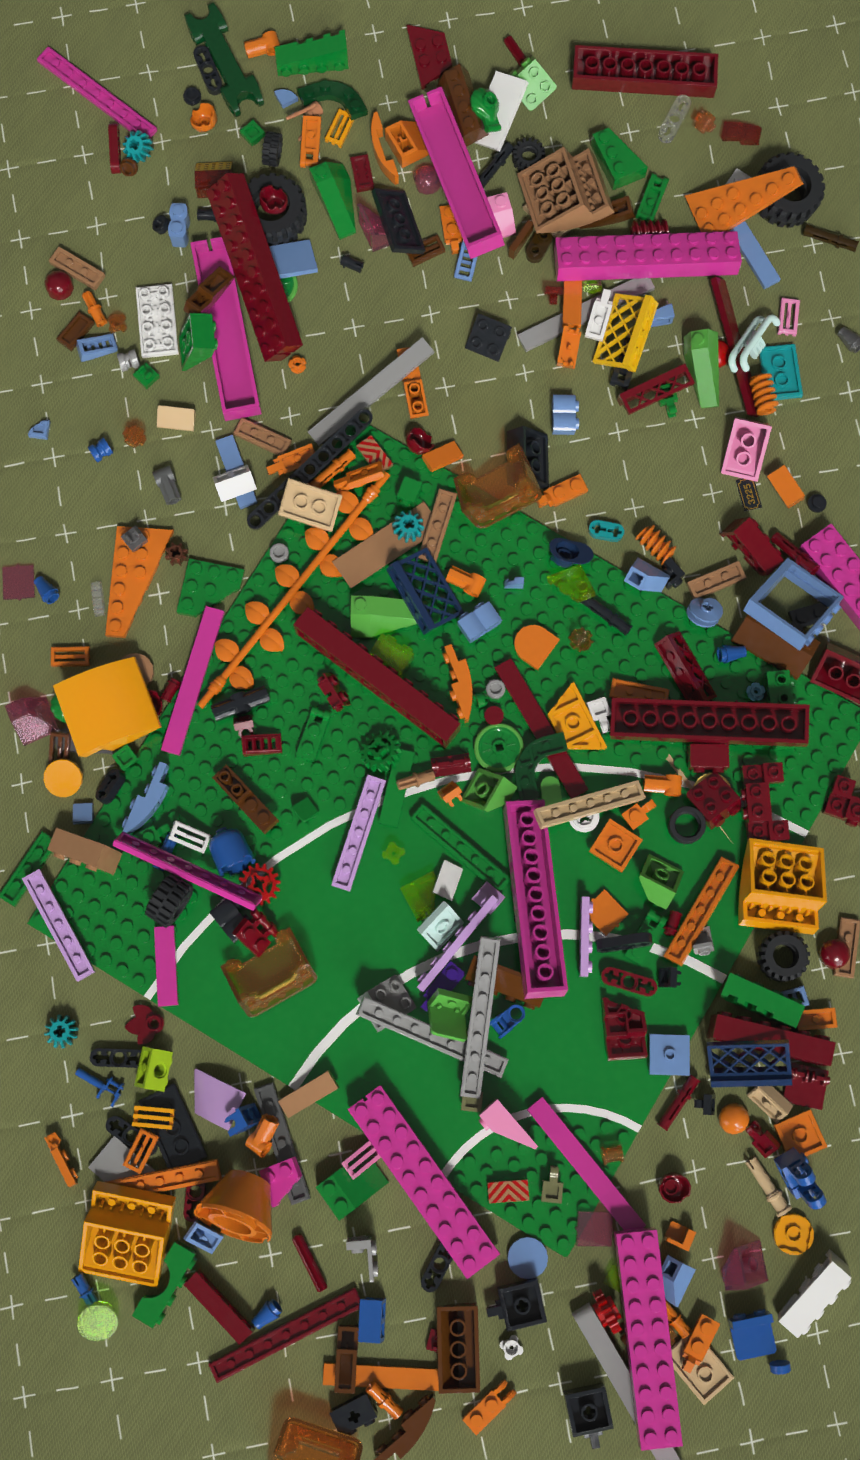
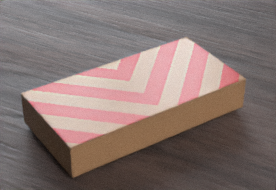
M372 435L356 445V448L369 465L381 461L384 471L393 466V463Z
M528 1179L487 1182L489 1203L529 1200Z

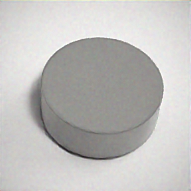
M281 543L274 544L270 549L271 559L276 563L285 562L289 557L288 548Z
M493 679L488 682L486 693L492 699H499L505 693V685L502 681Z

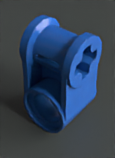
M512 1005L490 1021V1026L498 1033L499 1039L504 1037L524 1019L525 1010L520 1005ZM513 1008H519L522 1011V1016L519 1019L511 1017L510 1012ZM497 1022H499V1023L501 1024V1026L504 1028V1030L501 1029V1027L497 1024Z

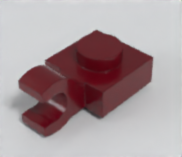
M756 1120L751 1122L750 1126L746 1128V1132L754 1138L753 1146L764 1158H767L781 1146L768 1130L762 1132L761 1125Z

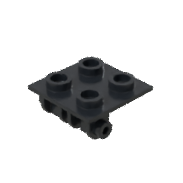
M478 313L465 349L499 362L506 342L510 338L512 327Z

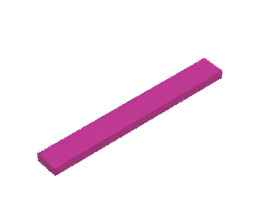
M49 46L37 58L38 63L128 131L136 133L137 130H140L142 133L148 134L149 139L157 132V128Z
M205 607L162 744L161 751L181 755L225 614L223 610Z
M122 832L113 842L112 846L252 911L255 910L262 900L263 896L125 832Z
M541 1097L531 1105L527 1111L622 1229L644 1228L646 1224L545 1099Z

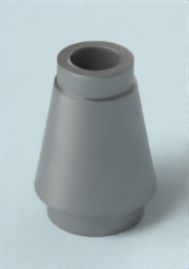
M843 327L837 335L850 352L857 353L860 351V335Z

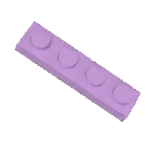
M590 897L580 898L579 977H588V973H592V961H589V953H592V941H589V933L593 932V922L589 921V913H593V902H590Z

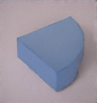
M286 89L274 91V95L283 109L298 101V97L292 91Z
M50 420L40 421V423L32 427L28 433L29 438L48 440Z
M515 577L514 580L506 579L504 581V588L523 589L524 577Z

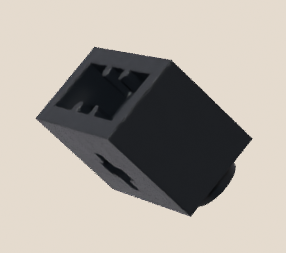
M366 1391L330 1409L329 1412L340 1437L343 1435L348 1437L357 1432L356 1428L363 1424L364 1427L373 1424L378 1416L371 1397ZM351 1411H354L355 1414L359 1412L358 1419H355V1417L350 1418Z

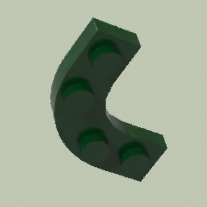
M323 80L297 89V95L304 107L314 101L331 100L340 103L345 108L351 121L368 115V109L359 94L353 88L343 83Z
M564 732L536 739L521 753L515 768V780L520 801L540 798L535 778L537 765L542 759L550 755L568 751Z

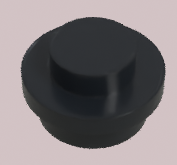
M194 87L187 88L183 94L185 103L191 106L197 105L201 101L200 91Z
M814 494L808 500V508L815 513L822 512L827 506L825 497L820 494Z

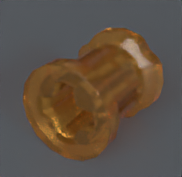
M621 1144L612 1148H600L604 1166L610 1162H624Z

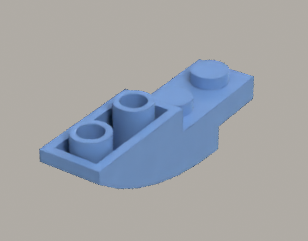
M159 762L158 766L155 765L152 771L153 779L151 784L148 783L144 791L146 796L137 795V798L132 800L129 808L131 810L130 815L125 817L122 824L123 832L132 834L138 830L160 807L169 790V787L163 784L170 768L167 764Z

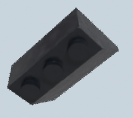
M525 426L507 431L508 485L519 489L549 488L548 435Z

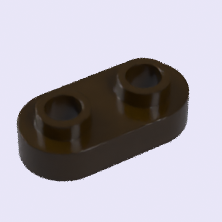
M535 233L526 249V258L529 262L539 263L542 261L552 243V233Z

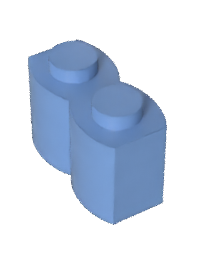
M172 203L169 210L171 221L168 225V234L173 247H186L189 242L187 230L190 226L188 209L184 203Z
M553 395L552 435H574L576 429H579V418H576V412L579 411V400H576L575 395Z
M481 602L474 607L475 611L471 613L465 612L459 617L457 626L469 643H472L501 624L502 619L490 602Z

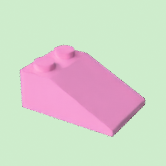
M735 417L721 473L758 482L772 425Z
M495 1099L478 1114L481 1117L478 1121L486 1131L490 1128L497 1134L533 1149L538 1147L498 1099Z

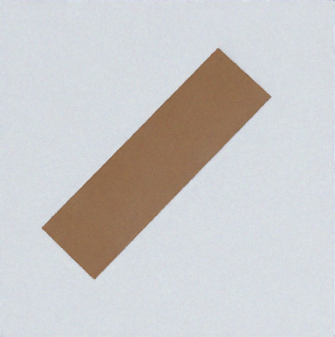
M425 502L411 510V515L419 514L417 519H423L421 525L424 526V530L420 531L422 533L421 537H416L415 542L409 538L408 543H405L404 537L398 540L399 534H393L395 528L390 523L332 561L350 588L423 541L432 514Z

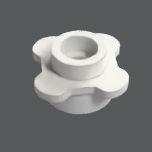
M511 1335L510 1339L500 1342V1348L504 1350L507 1360H512L513 1357L523 1353V1347L519 1345L516 1335Z

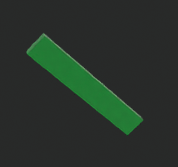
M423 803L410 817L412 821L485 883L487 881L499 892L511 880L506 873Z

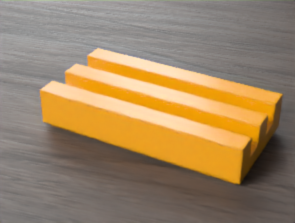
M338 109L325 137V142H331L334 146L336 144L339 148H342L354 123V120L351 121L349 118L338 140L349 117L346 111ZM341 115H344L334 138H332L331 136L339 122Z
M134 1105L132 1126L172 1130L175 1109ZM139 1110L170 1113V1117L139 1114ZM138 1118L169 1121V1125L138 1122Z

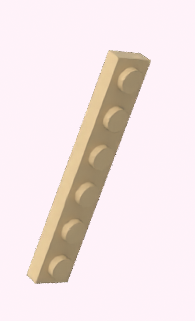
M639 780L540 807L535 809L533 813L539 828L544 829L644 800L646 796Z

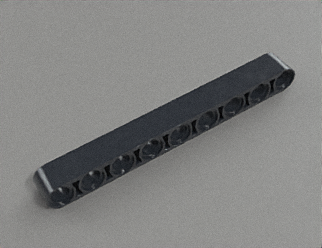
M368 409L359 410L288 478H298L302 483L309 484L333 459L370 426L373 419L372 413ZM361 414L368 416L369 421L367 423L360 422L359 416ZM352 427L356 433L353 436H348L345 429ZM332 441H341L342 447L335 449L332 446ZM322 452L326 453L329 457L325 462L320 461L318 455ZM308 465L315 468V472L311 475L307 474L304 470ZM287 479L249 514L247 524L250 529L260 530L278 513L281 500L277 497V494L285 490ZM266 504L274 506L275 509L272 513L264 511ZM252 517H259L261 520L260 525H251L250 520Z

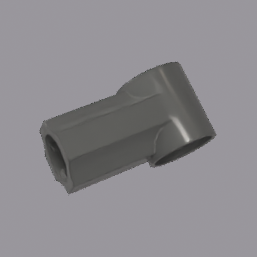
M170 465L152 472L158 488L160 487L166 505H173L182 500L174 482L176 480Z

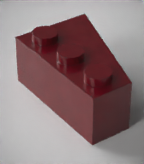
M753 518L735 519L719 534L723 538L727 536L734 543L731 547L735 551L739 548L745 555L744 560L760 576L769 575L784 561L781 557V552L772 546L769 542V537L760 531L758 523Z

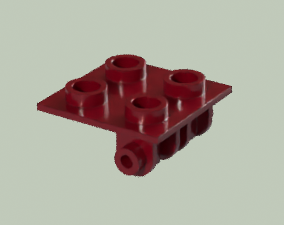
M791 1062L792 1085L785 1086L784 1097L791 1104L822 1110L826 1085L830 1083L829 1071Z

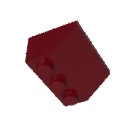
M827 642L810 682L860 704V656Z

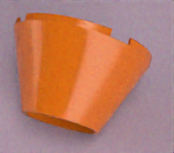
M230 1170L196 1205L194 1214L205 1225L211 1227V1224L221 1228L220 1233L252 1243H263L264 1239H267V1242H269L272 1237L271 1186L266 1180L250 1172Z

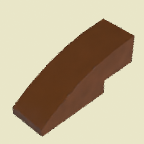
M629 195L611 201L614 209L613 214L579 228L601 227L636 218Z
M219 266L198 286L197 291L186 300L183 310L188 314H206L234 280V276Z
M338 1326L334 1393L355 1394L359 1326Z

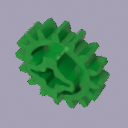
M379 731L377 736L372 733V738H366L367 743L361 744L364 750L359 751L362 755L360 759L373 772L376 769L382 772L383 768L390 770L389 765L395 766L394 760L400 759L398 753L402 752L400 749L401 744L395 735H391L388 731L385 734Z

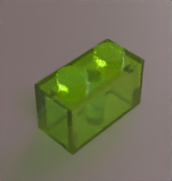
M381 634L369 652L370 655H377L383 660V665L387 668L391 666L400 676H403L414 659L413 650L405 644L403 646L398 644L393 636Z

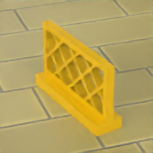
M615 293L603 342L599 341L592 362L594 364L624 368L630 372H636L659 303L651 295L640 297ZM619 299L626 300L627 304L618 309ZM643 302L640 309L637 311L633 310V305ZM630 308L632 314L623 319L621 313ZM619 315L621 322L612 326V320ZM635 318V325L629 329L626 323ZM624 325L627 331L618 336L615 331ZM613 333L615 339L607 344V336ZM629 335V343L623 346L621 340ZM618 343L621 348L612 354L610 347ZM607 350L610 356L601 360V353ZM624 353L623 362H616L615 357Z

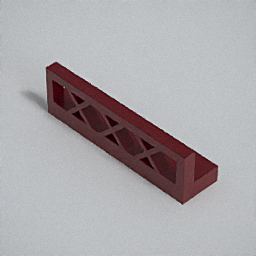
M682 364L619 394L617 402L620 406L623 405L627 414L630 415L694 385L695 382L686 364ZM686 376L688 380L685 384L676 382L677 379ZM672 384L671 390L668 392L659 390L662 385ZM651 391L656 392L655 397L651 400L643 397V395ZM638 399V406L631 409L628 402Z
M680 631L669 634L654 644L685 700L711 701L717 697ZM703 689H705L706 692L708 693V695H709L708 697L706 696V694H705V692H704Z
M200 1269L184 1284L239 1345L253 1333L255 1328Z

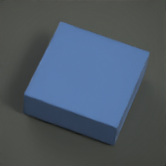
M93 803L73 804V824L93 823Z

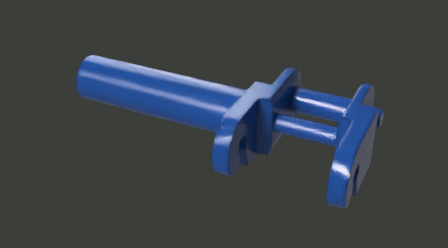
M78 1068L75 1073L78 1077L100 1089L96 1096L97 1099L100 1098L104 1090L114 1094L115 1098L110 1105L114 1107L115 1102L121 1096L120 1090L124 1089V1083L118 1084L111 1077L106 1080L108 1081L107 1084H104L103 1081L81 1068ZM110 1084L118 1088L116 1092L108 1088Z

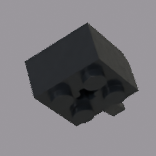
M537 1278L498 1286L499 1299L495 1300L496 1305L486 1307L488 1317L498 1315L499 1320L504 1319L507 1331L547 1322ZM519 1300L527 1302V1304H524L523 1309L520 1306H516L519 1304Z
M603 1382L563 1391L572 1436L584 1435L585 1439L590 1438L592 1449L601 1448L598 1436L603 1435L602 1431L614 1429L606 1388ZM587 1406L591 1408L590 1414H587L585 1411Z

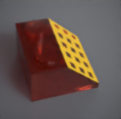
M196 163L195 189L197 197L208 198L206 191L213 184L218 183L217 181L226 173H233V163Z

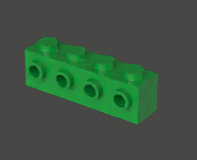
M790 670L769 671L763 675L766 703L796 704V695L792 693L794 679L790 675ZM772 746V750L796 748L794 746Z

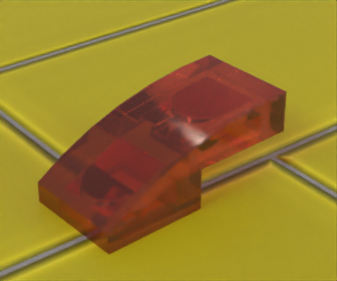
M724 121L721 139L722 141H740L741 145H759L762 127L742 122Z

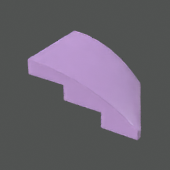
M195 1068V1113L229 1131L234 1120H230L227 1123L224 1121L229 1115L236 1112L235 1109L241 1106L246 1093Z

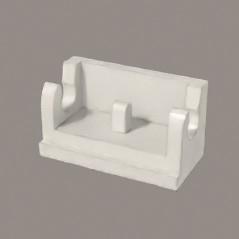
M248 465L213 477L221 502L257 489Z

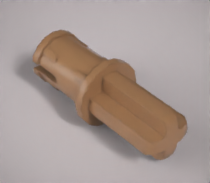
M432 769L419 773L413 772L412 776L396 781L399 790L412 786L419 787L421 784L435 781V774Z

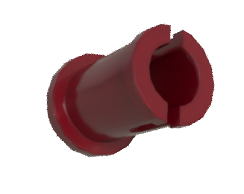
M172 677L170 680H167L168 684L162 695H160V698L171 703L178 688L180 689L181 682Z
M670 910L666 926L663 927L664 934L675 937L682 917L681 913Z

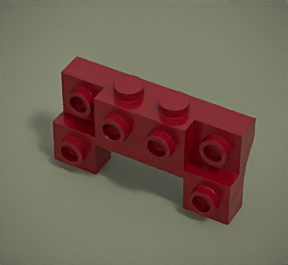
M775 762L741 766L742 789H740V799L744 803L741 815L746 824L747 842L749 838L768 841H788L790 839L788 820L772 821L769 784L784 782L783 763Z
M836 775L822 813L846 821L845 824L848 826H860V798L852 796L856 781Z

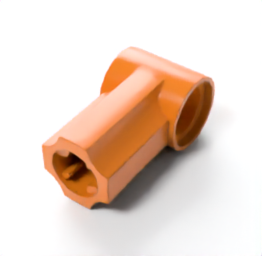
M267 31L261 38L244 42L248 59L264 54L275 56V47L280 46L275 31Z
M452 565L446 577V582L463 589L468 595L478 598L486 579L479 574H470Z
M673 774L665 776L644 775L643 792L664 793L666 796L674 797L681 796L682 776Z
M264 1114L256 1130L247 1138L245 1146L263 1158L272 1147V1142L270 1141L279 1125L278 1119L273 1115Z

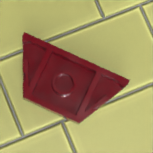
M406 25L421 90L427 88V84L433 80L436 81L445 71L452 68L445 33Z

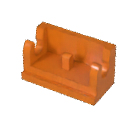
M569 326L563 327L557 366L575 369L581 337L580 329L576 328L574 330L570 329Z
M785 465L767 476L787 508H791L805 499L804 493Z

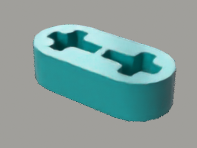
M595 520L590 523L588 532L595 539L619 542L623 538L624 528L617 523ZM596 525H598L600 529L599 533H595V530L592 528H595ZM614 529H617L618 533L621 534H618L617 537H614V534L612 532L614 531Z

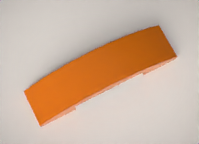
M374 112L371 123L374 156L385 176L397 185L399 184V175L394 160L386 161L379 140L380 137H383V127L378 112Z

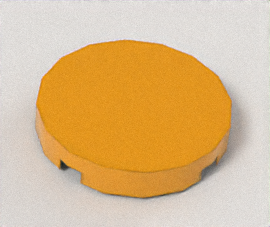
M61 758L47 766L44 772V783L50 793L55 796L68 797L80 789L83 783V774L76 762Z
M788 1213L776 1221L773 1228V1239L781 1251L789 1255H800L811 1247L814 1240V1230L805 1217L795 1213Z

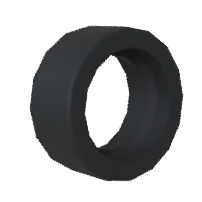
M684 806L675 810L669 817L667 824L668 832L676 842L692 844L698 841L704 834L706 820L697 808ZM690 814L696 818L698 829L694 835L685 837L677 832L675 823L679 816Z

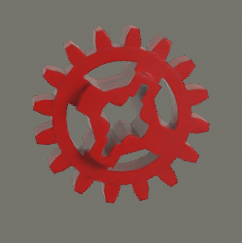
M256 863V868L254 869L248 866L249 872L243 870L242 872L245 877L239 878L243 882L240 886L260 893L263 896L260 902L261 906L264 905V901L270 904L271 897L277 898L274 894L275 891L280 892L277 885L281 884V881L276 880L279 874H272L274 871L273 867L267 870V864L260 868V865ZM257 872L267 873L268 876H259ZM251 876V884L247 886V881ZM256 878L264 882L262 884L264 892L258 887L255 888L257 886ZM273 882L272 889L270 893H268V886Z
M601 1288L593 1292L592 1294L597 1303L592 1306L603 1327L609 1325L613 1334L618 1333L622 1328L617 1320L622 1317L611 1296L605 1298Z

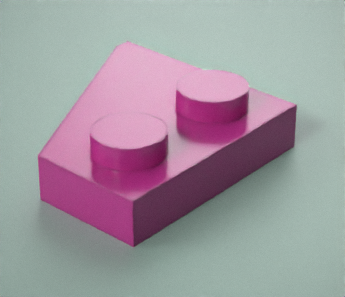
M296 1157L259 1171L261 1178L266 1180L271 1186L272 1208L281 1203L280 1201L290 1192L293 1185L302 1177Z

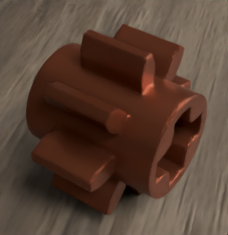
M172 543L170 548H165L168 553L165 559H171V566L174 564L182 566L181 563L183 561H188L185 556L188 550H182V543L179 545Z

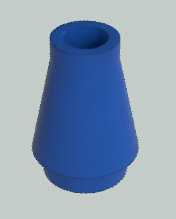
M39 576L34 580V584L43 602L52 604L58 600L60 596L58 589L45 580L43 576Z
M722 645L717 648V659L724 664L747 655L745 646Z
M274 1299L266 1301L252 1319L253 1325L257 1329H261L266 1324L279 1318L280 1313H282L281 1306Z

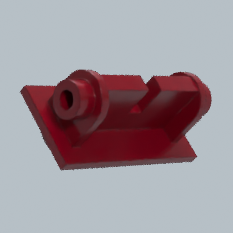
M323 673L324 676L317 679L319 682L318 686L324 695L331 692L332 695L327 700L333 710L336 709L339 712L343 709V706H350L349 696L346 691L341 689L336 675Z
M469 753L431 758L432 771L435 777L472 772Z

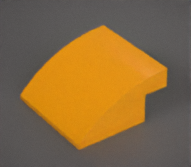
M136 657L122 659L87 670L53 685L78 756L88 757L102 749L115 751L162 727Z
M749 838L741 872L738 925L814 935L819 930L818 910L827 902L824 848Z
M97 1181L92 1192L91 1208L84 1220L78 1272L157 1288L167 1250L176 1196Z

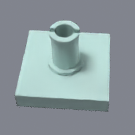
M445 901L434 912L431 909L424 910L429 916L424 912L422 913L421 918L425 921L417 929L437 952L464 924L461 918Z

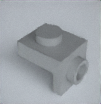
M709 926L704 927L696 943L693 945L695 955L704 956L710 954L711 951H715Z

